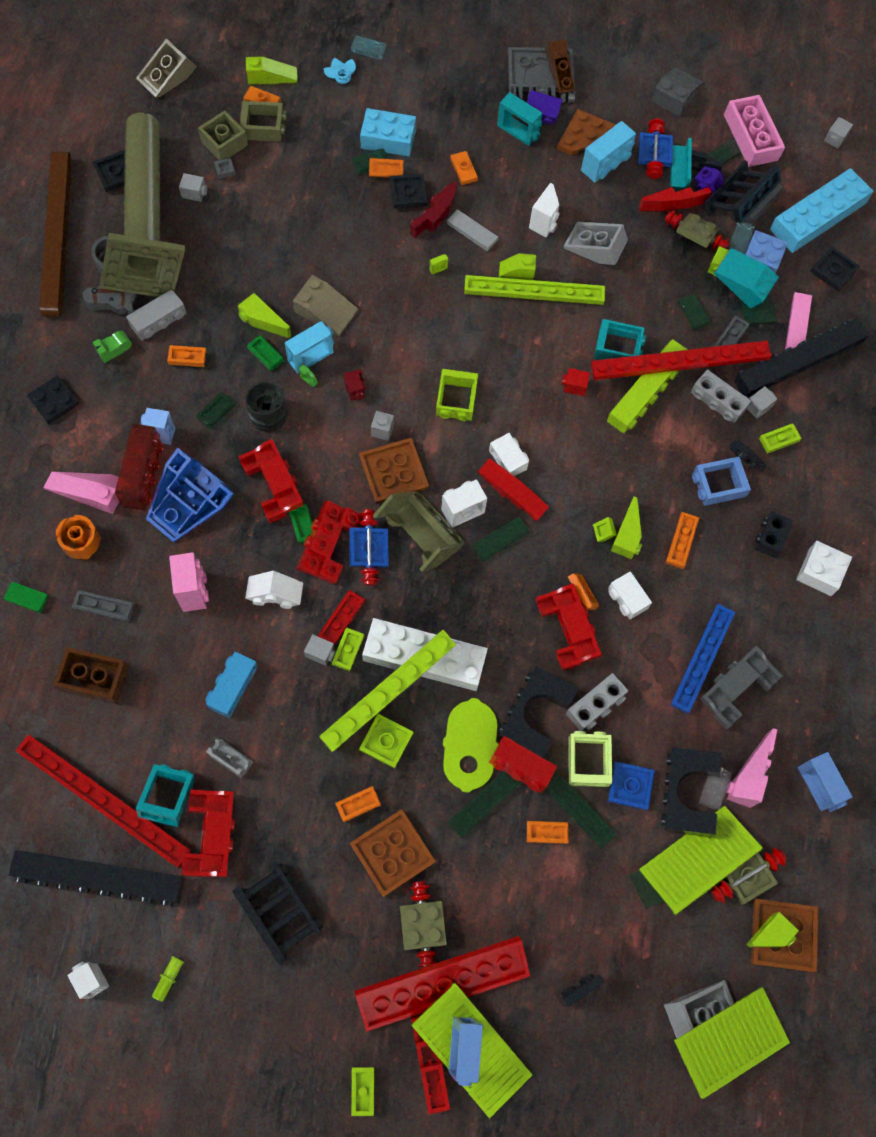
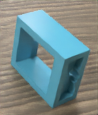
M322 321L285 342L287 360L297 374L300 373L299 368L303 364L310 367L334 353L333 332Z

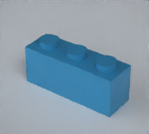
M234 652L233 656L228 657L223 674L220 673L218 675L214 690L209 691L205 700L210 710L229 719L258 668L256 661L237 652Z

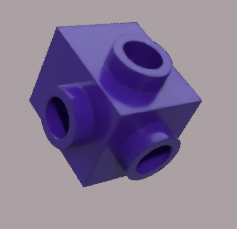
M706 166L694 178L698 190L709 187L712 193L724 182L721 171Z

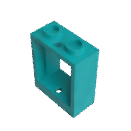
M509 92L499 104L497 126L530 146L540 136L542 112ZM512 115H515L516 117L520 118L521 120L529 124L528 127L523 123L519 122L518 120H516L515 118H513Z
M602 319L594 358L604 360L643 355V350L640 349L641 346H644L646 335H643L644 328ZM611 334L635 339L633 355L604 349L606 335Z
M154 764L136 807L138 817L178 827L189 799V791L193 789L195 784L194 775L187 770L182 769L179 771L172 769L168 765L162 764L159 766ZM157 777L184 783L174 810L147 803Z

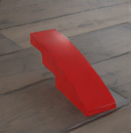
M673 187L643 197L639 209L640 211L659 212L691 208L705 204V201L712 192L709 187L693 192L691 187L675 192Z
M490 458L477 471L503 498L507 497L518 509H523L534 521L539 520L549 508L526 485Z
M420 1016L411 1017L412 1023L416 1021ZM413 1028L428 1115L450 1110L442 1062Z

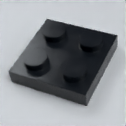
M124 150L92 162L106 192L125 185Z
M423 173L390 176L393 209L427 206Z
M832 246L812 267L810 272L839 291L859 269L860 265Z
M58 375L27 394L28 399L48 424L79 405L78 400Z
M587 974L578 980L580 985L577 987L569 986L561 992L562 997L558 999L563 1007H570L602 985L604 980L601 975Z

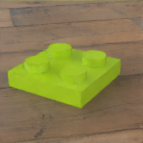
M377 714L359 751L395 769L414 732Z

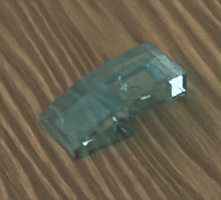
M746 222L737 223L728 250L732 248L745 254L755 225Z

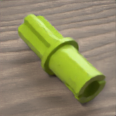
M174 956L171 957L172 959L164 973L160 974L161 979L152 994V997L158 1001H164L172 984L176 983L175 978L184 964V961Z

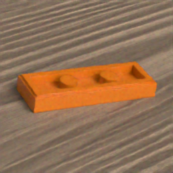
M681 512L665 562L666 564L681 569L685 568L700 517Z

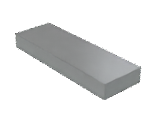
M458 209L447 220V225L487 252L498 241V236Z

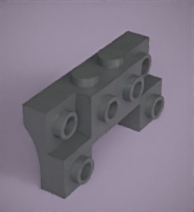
M755 646L741 661L737 662L735 660L727 667L729 672L726 675L721 673L714 680L716 684L700 698L714 713L712 716L726 730L743 715L732 702L744 690L756 681L765 691H768L783 677L758 646Z

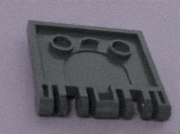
M508 47L509 92L516 96V91H518V98L523 100V91H528L529 97L530 90L548 95V92H551L550 96L556 97L555 92H558L548 65L545 48ZM567 48L574 81L573 48ZM575 91L567 92V103H574ZM561 93L560 99H562V103H565L566 94Z

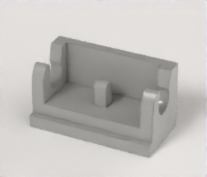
M217 738L215 745L212 748L209 747L206 753L242 779L253 764V761L222 739Z

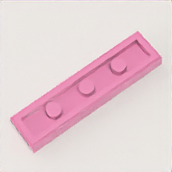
M794 293L785 349L789 347L795 348L800 342L806 340L812 295Z

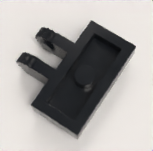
M734 441L730 444V450L737 457L746 461L745 463L753 470L757 468L762 472L767 467L741 441Z

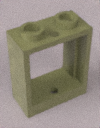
M242 101L240 126L246 131L247 140L282 142V134L285 135V124H283V121L287 119V112L283 110V103ZM251 115L277 116L276 127L250 125Z

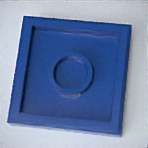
M615 761L607 802L646 811L649 810L655 770Z

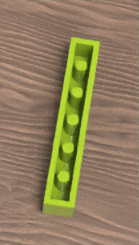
M672 339L661 353L688 349ZM679 371L641 375L610 412L607 422L624 434L628 429L632 430L637 423L636 419L639 416L641 418L648 410L646 407L649 404H654L658 398L657 394L667 388L669 379L673 380Z

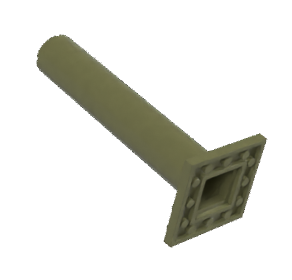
M138 112L129 116L126 121L124 235L108 234L100 288L159 297L171 289L175 291L185 245L160 241V123L153 115Z

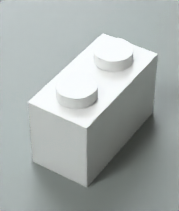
M510 433L490 443L489 452L497 464L513 476L527 470L529 458L525 452L520 450L517 439L515 437L512 438Z
M631 572L611 582L608 588L609 595L618 602L620 611L629 620L649 609L652 604Z
M83 961L72 968L73 972L67 975L80 999H91L109 987L97 963H85Z

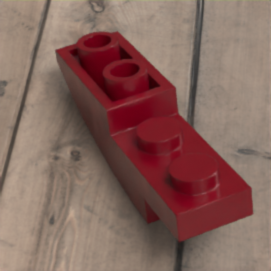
M456 181L446 185L439 194H435L430 200V208H427L420 217L412 220L410 224V235L416 238L426 229L432 233L444 222L456 199Z

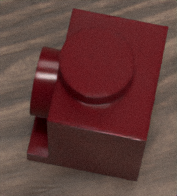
M361 369L344 373V384L350 401L363 399L365 397L364 390H366V384L364 379H362Z

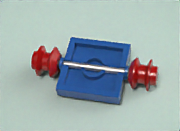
M655 118L648 124V133L640 132L637 164L647 165L646 175L651 179L660 178L663 175V167H671L673 136L663 135L665 132V122L662 119Z
M364 509L363 512L359 513L363 517L359 524L365 528L349 529L350 567H365L360 571L364 575L360 582H363L365 586H374L376 582H379V579L375 578L379 571L373 567L387 568L389 566L388 529L373 528L378 524V521L373 517L374 509Z

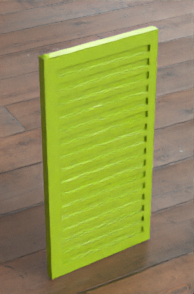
M726 806L715 812L717 814L715 838L686 834L639 869L675 915L763 849Z
M453 983L411 1025L448 1070L453 1017L475 1018L483 1025L478 1083L472 1082L471 1086L463 1087L484 1113L491 1118L532 1077V1074L456 983Z
M763 987L758 988L674 1040L701 1099L706 1098L790 1043Z

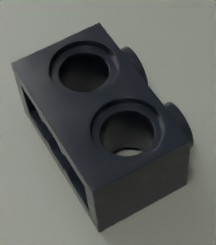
M773 511L768 517L765 516L761 523L763 530L757 534L755 543H757L755 550L777 558L783 550L793 519ZM772 524L777 525L779 529L773 527ZM766 540H770L773 545L767 543Z

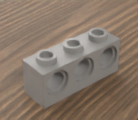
M708 369L694 384L691 391L695 398L702 400L710 409L717 411L724 419L731 421L733 424L736 423L751 403V400Z
M612 673L569 708L566 715L580 731L584 729L589 731L597 724L596 719L600 716L605 718L612 711L610 708L614 704L619 706L627 699L625 695L628 690ZM614 688L617 691V695H611L608 689ZM594 700L601 701L603 707L597 708L594 705ZM579 713H586L588 720L580 719Z

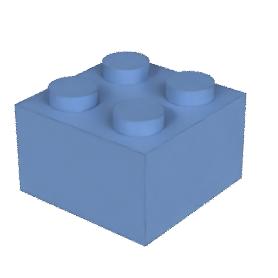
M755 230L745 255L767 265L776 273L788 242Z

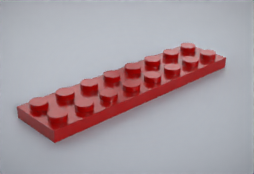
M520 936L355 990L354 992L367 1032L424 1013L453 983H456L468 998L530 977L522 940Z

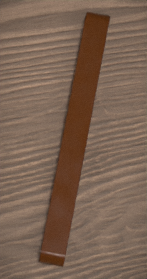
M51 152L40 292L41 316L62 315L72 170L70 152Z

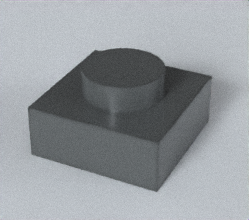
M231 158L214 161L219 179L236 175Z

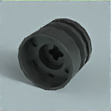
M265 381L258 382L247 390L245 403L252 425L262 431H273L281 427L287 418L282 389L275 383Z

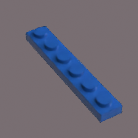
M720 604L716 605L671 701V706L687 714L690 712L735 614L734 611Z

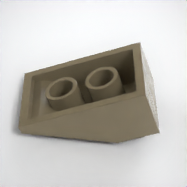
M166 38L136 79L158 99L187 80L197 66Z
M314 275L309 278L293 300L295 313L315 324L322 321L337 336L342 334L358 311L357 307L332 286Z

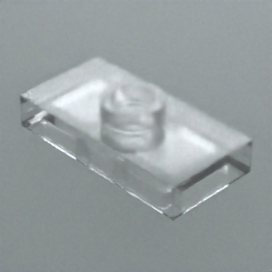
M720 768V777L708 776L699 803L718 811L732 772Z

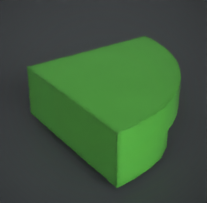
M303 364L299 368L300 377L310 386L315 387L318 384L316 377Z

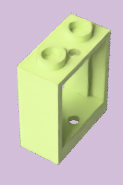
M574 731V734H570L568 737V775L570 786L609 787L612 784L611 735H606L605 732L586 734L585 731ZM575 743L603 744L604 775L575 774Z

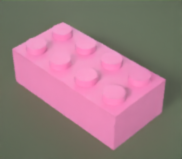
M760 95L729 101L724 117L744 159L748 162V167L778 161L785 146Z

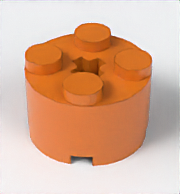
M73 515L74 517L65 518L56 529L58 544L71 558L89 559L100 545L101 537L91 520L85 516Z

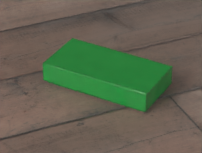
M261 335L247 345V349L270 372L284 362V358Z
M303 504L304 506L289 512L299 545L305 542L307 536L311 535L313 530L311 529L312 520L307 504Z
M11 582L3 599L41 614L49 596L43 592Z

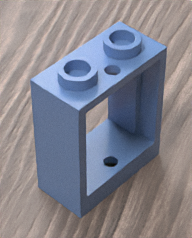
M740 457L697 465L692 473L693 482L698 487V497L702 500L704 506L744 498L751 490ZM728 468L735 489L711 494L705 473Z
M828 752L797 767L821 811L828 809L829 812H832L847 805L846 800L852 798L849 789Z
M453 1017L449 1074L462 1086H471L472 1082L478 1083L483 1025L475 1018Z

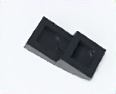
M692 150L691 169L701 171L706 166L715 168L718 171L722 170L723 164L709 155Z

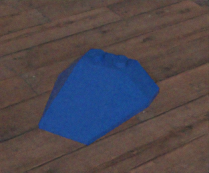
M177 448L165 464L146 520L171 541L176 542L221 511L234 493L225 482L202 463Z

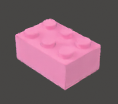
M194 552L169 556L173 594L183 612L206 609V602H209L208 590L205 588L207 577L200 559H196Z

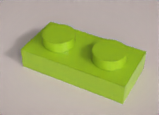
M793 423L763 434L759 438L767 454L797 443L802 439Z
M346 628L333 658L332 665L350 672L365 635Z
M352 1067L351 1116H374V1067Z

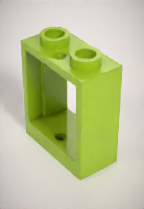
M442 369L436 416L444 419L456 418L460 421H472L478 373ZM445 384L472 388L469 409L442 406Z

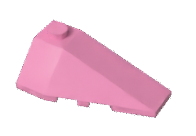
M51 472L43 488L113 514L129 481L112 474Z
M773 728L765 735L733 781L729 782L726 793H729L727 800L749 808L762 802L768 781V776L764 774H766L771 765L768 755L770 756L773 752L777 729Z

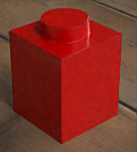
M569 368L568 373L563 375L561 385H565L563 392L584 397L590 372Z

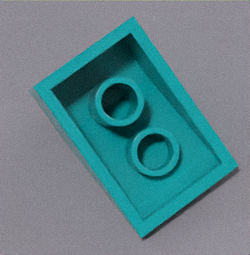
M732 248L714 272L749 308L764 302L779 278L767 265Z

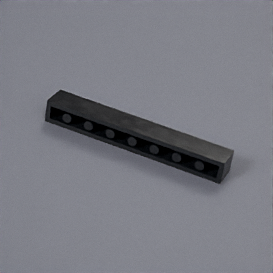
M858 318L853 321L847 320L838 328L834 326L825 334L819 333L810 341L804 340L795 348L789 347L782 354L772 355L770 360L759 361L749 369L744 368L740 370L734 383L741 394L748 398L763 387L769 388L863 344L868 338L869 333Z
M19 850L14 851L8 876L15 878L14 882L27 884L28 880L36 881L35 885L48 887V884L51 883L56 884V888L62 890H69V886L77 887V892L89 894L90 890L98 891L97 895L110 897L111 893L119 894L118 898L131 900L132 896L140 897L139 901L145 903H152V900H160V905L173 907V903L180 904L185 880L184 877L179 875Z

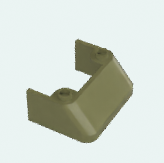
M417 491L390 494L373 515L374 518L385 517L387 523L393 527L402 526L424 551L422 555L424 564L420 568L422 572L437 568L464 545V541L431 503Z

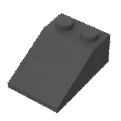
M675 67L663 76L657 84L651 102L680 116L702 86L703 81Z

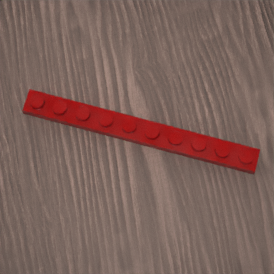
M758 341L591 361L590 365L593 379L602 380L770 360L772 355L768 341Z
M29 734L15 750L180 869L182 866L183 854L192 852L151 821L139 818L137 811Z

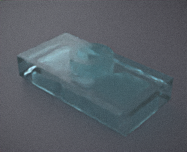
M356 35L351 46V52L382 60L387 43Z

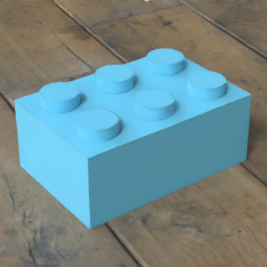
M367 108L360 134L361 149L410 157L416 132V116Z
M623 121L619 122L585 149L581 171L594 183L599 179L605 178L608 172L615 170L621 162L627 161L630 158L636 133Z

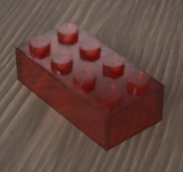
M132 424L115 489V494L123 508L145 511L146 506L150 504V489L154 487V473L159 468V453L161 454L163 451L160 435L153 426Z

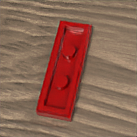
M349 589L318 634V637L334 643L335 647L344 634L345 629L349 627L366 602V599Z

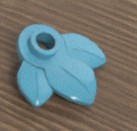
M334 58L331 67L324 68V73L327 77L335 79L338 83L346 84L351 80V74L356 70L355 62L351 59L344 64Z

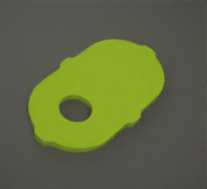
M471 698L469 701L462 702L452 710L448 718L446 737L443 738V746L445 748L443 768L445 775L454 786L465 793H470L472 790L478 789L488 782L494 768L489 763V760L498 746L496 742V716L490 707L477 698ZM466 756L473 757L477 762V769L472 773L463 772L460 768L462 758Z

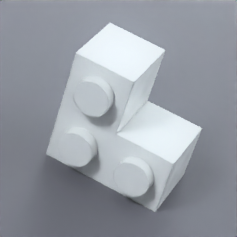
M276 571L249 576L245 599L253 601V604L263 606L264 603H277L282 608L291 609L292 606L300 605L303 582Z

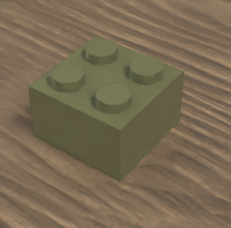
M225 110L198 127L201 142L218 160L230 158L248 146L246 131Z

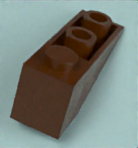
M566 39L550 42L545 50L548 65L559 94L575 91Z

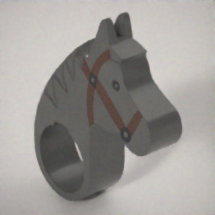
M108 236L98 239L93 244L91 250L95 266L100 273H102L103 262L99 261L98 257L106 250ZM100 284L97 288H87L83 292V298L89 310H111L118 315L125 313L130 315L133 313V306L138 296L135 293L101 289Z

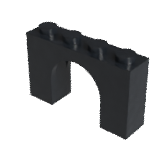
M536 666L533 672L529 670L524 680L528 683L525 688H520L516 696L519 700L516 706L511 705L507 713L510 718L507 723H502L498 733L501 734L499 740L506 736L544 758L553 740L534 731L527 725L524 719V707L530 701L542 698L568 710L578 691V687Z
M672 747V752L667 753V765H670V773L665 775V785H669L668 793H664L663 805L667 806L666 813H662L661 826H665V832L715 838L717 814L693 811L686 808L678 798L677 789L681 781L690 775L720 777L721 752Z

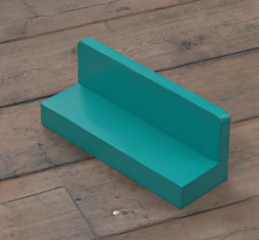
M688 138L686 146L673 145L670 188L673 187L674 191H681L689 187L691 181L692 138Z

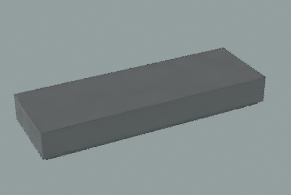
M735 315L713 347L737 344L750 323Z
M77 590L71 608L129 623L135 604L125 600Z

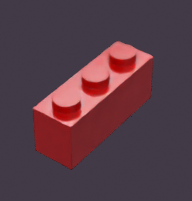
M503 736L489 760V763L495 769L506 772L514 780L521 781L528 785L531 790L540 793L548 786L557 768L556 765L506 736Z

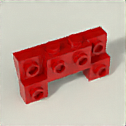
M273 439L239 456L240 463L247 476L259 471L262 472L274 497L261 503L269 524L286 517V513L304 506L296 488L298 485L294 475L290 476L288 472L290 470L289 464L286 459L282 460Z
M329 500L325 501L318 518L311 525L313 530L304 542L306 547L296 569L330 584L337 583L343 565L331 560L330 557L341 530L344 529L349 532L350 528H359V522L363 517L348 507L343 508Z
M574 583L536 597L535 601L542 618L557 614L569 645L557 650L555 653L562 671L600 658L602 654L594 636L595 628L588 621L587 608L582 606Z
M193 789L189 791L187 812L204 813L200 854H183L181 876L227 877L228 854L232 852L233 839H230V831L234 830L235 819L232 818L233 791Z

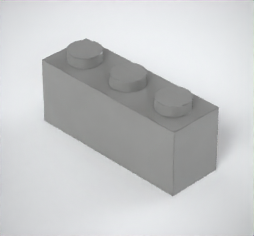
M171 289L126 316L130 327L139 339L143 341L146 338H150L157 331L165 329L175 320L181 319L187 313L183 302Z

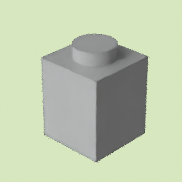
M838 117L824 141L839 149L848 136L853 124Z
M184 173L179 185L181 197L202 202L203 196L207 194V185H205L204 177Z
M763 387L749 398L751 403L747 409L758 419L773 407L777 398L772 391Z
M376 411L371 425V436L389 441L394 427V415Z
M312 634L304 654L305 657L327 666L329 661H333L336 651L334 643Z

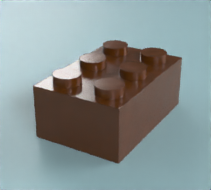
M66 647L53 686L61 692L118 704L129 665L125 660Z

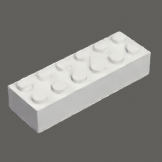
M373 618L362 654L363 661L397 670L433 639L436 634ZM452 639L457 646L421 676L477 691L488 648Z

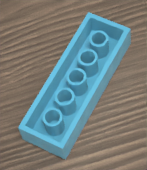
M850 168L778 215L770 230L778 239L787 241L786 247L794 253L864 206L871 197L873 190Z

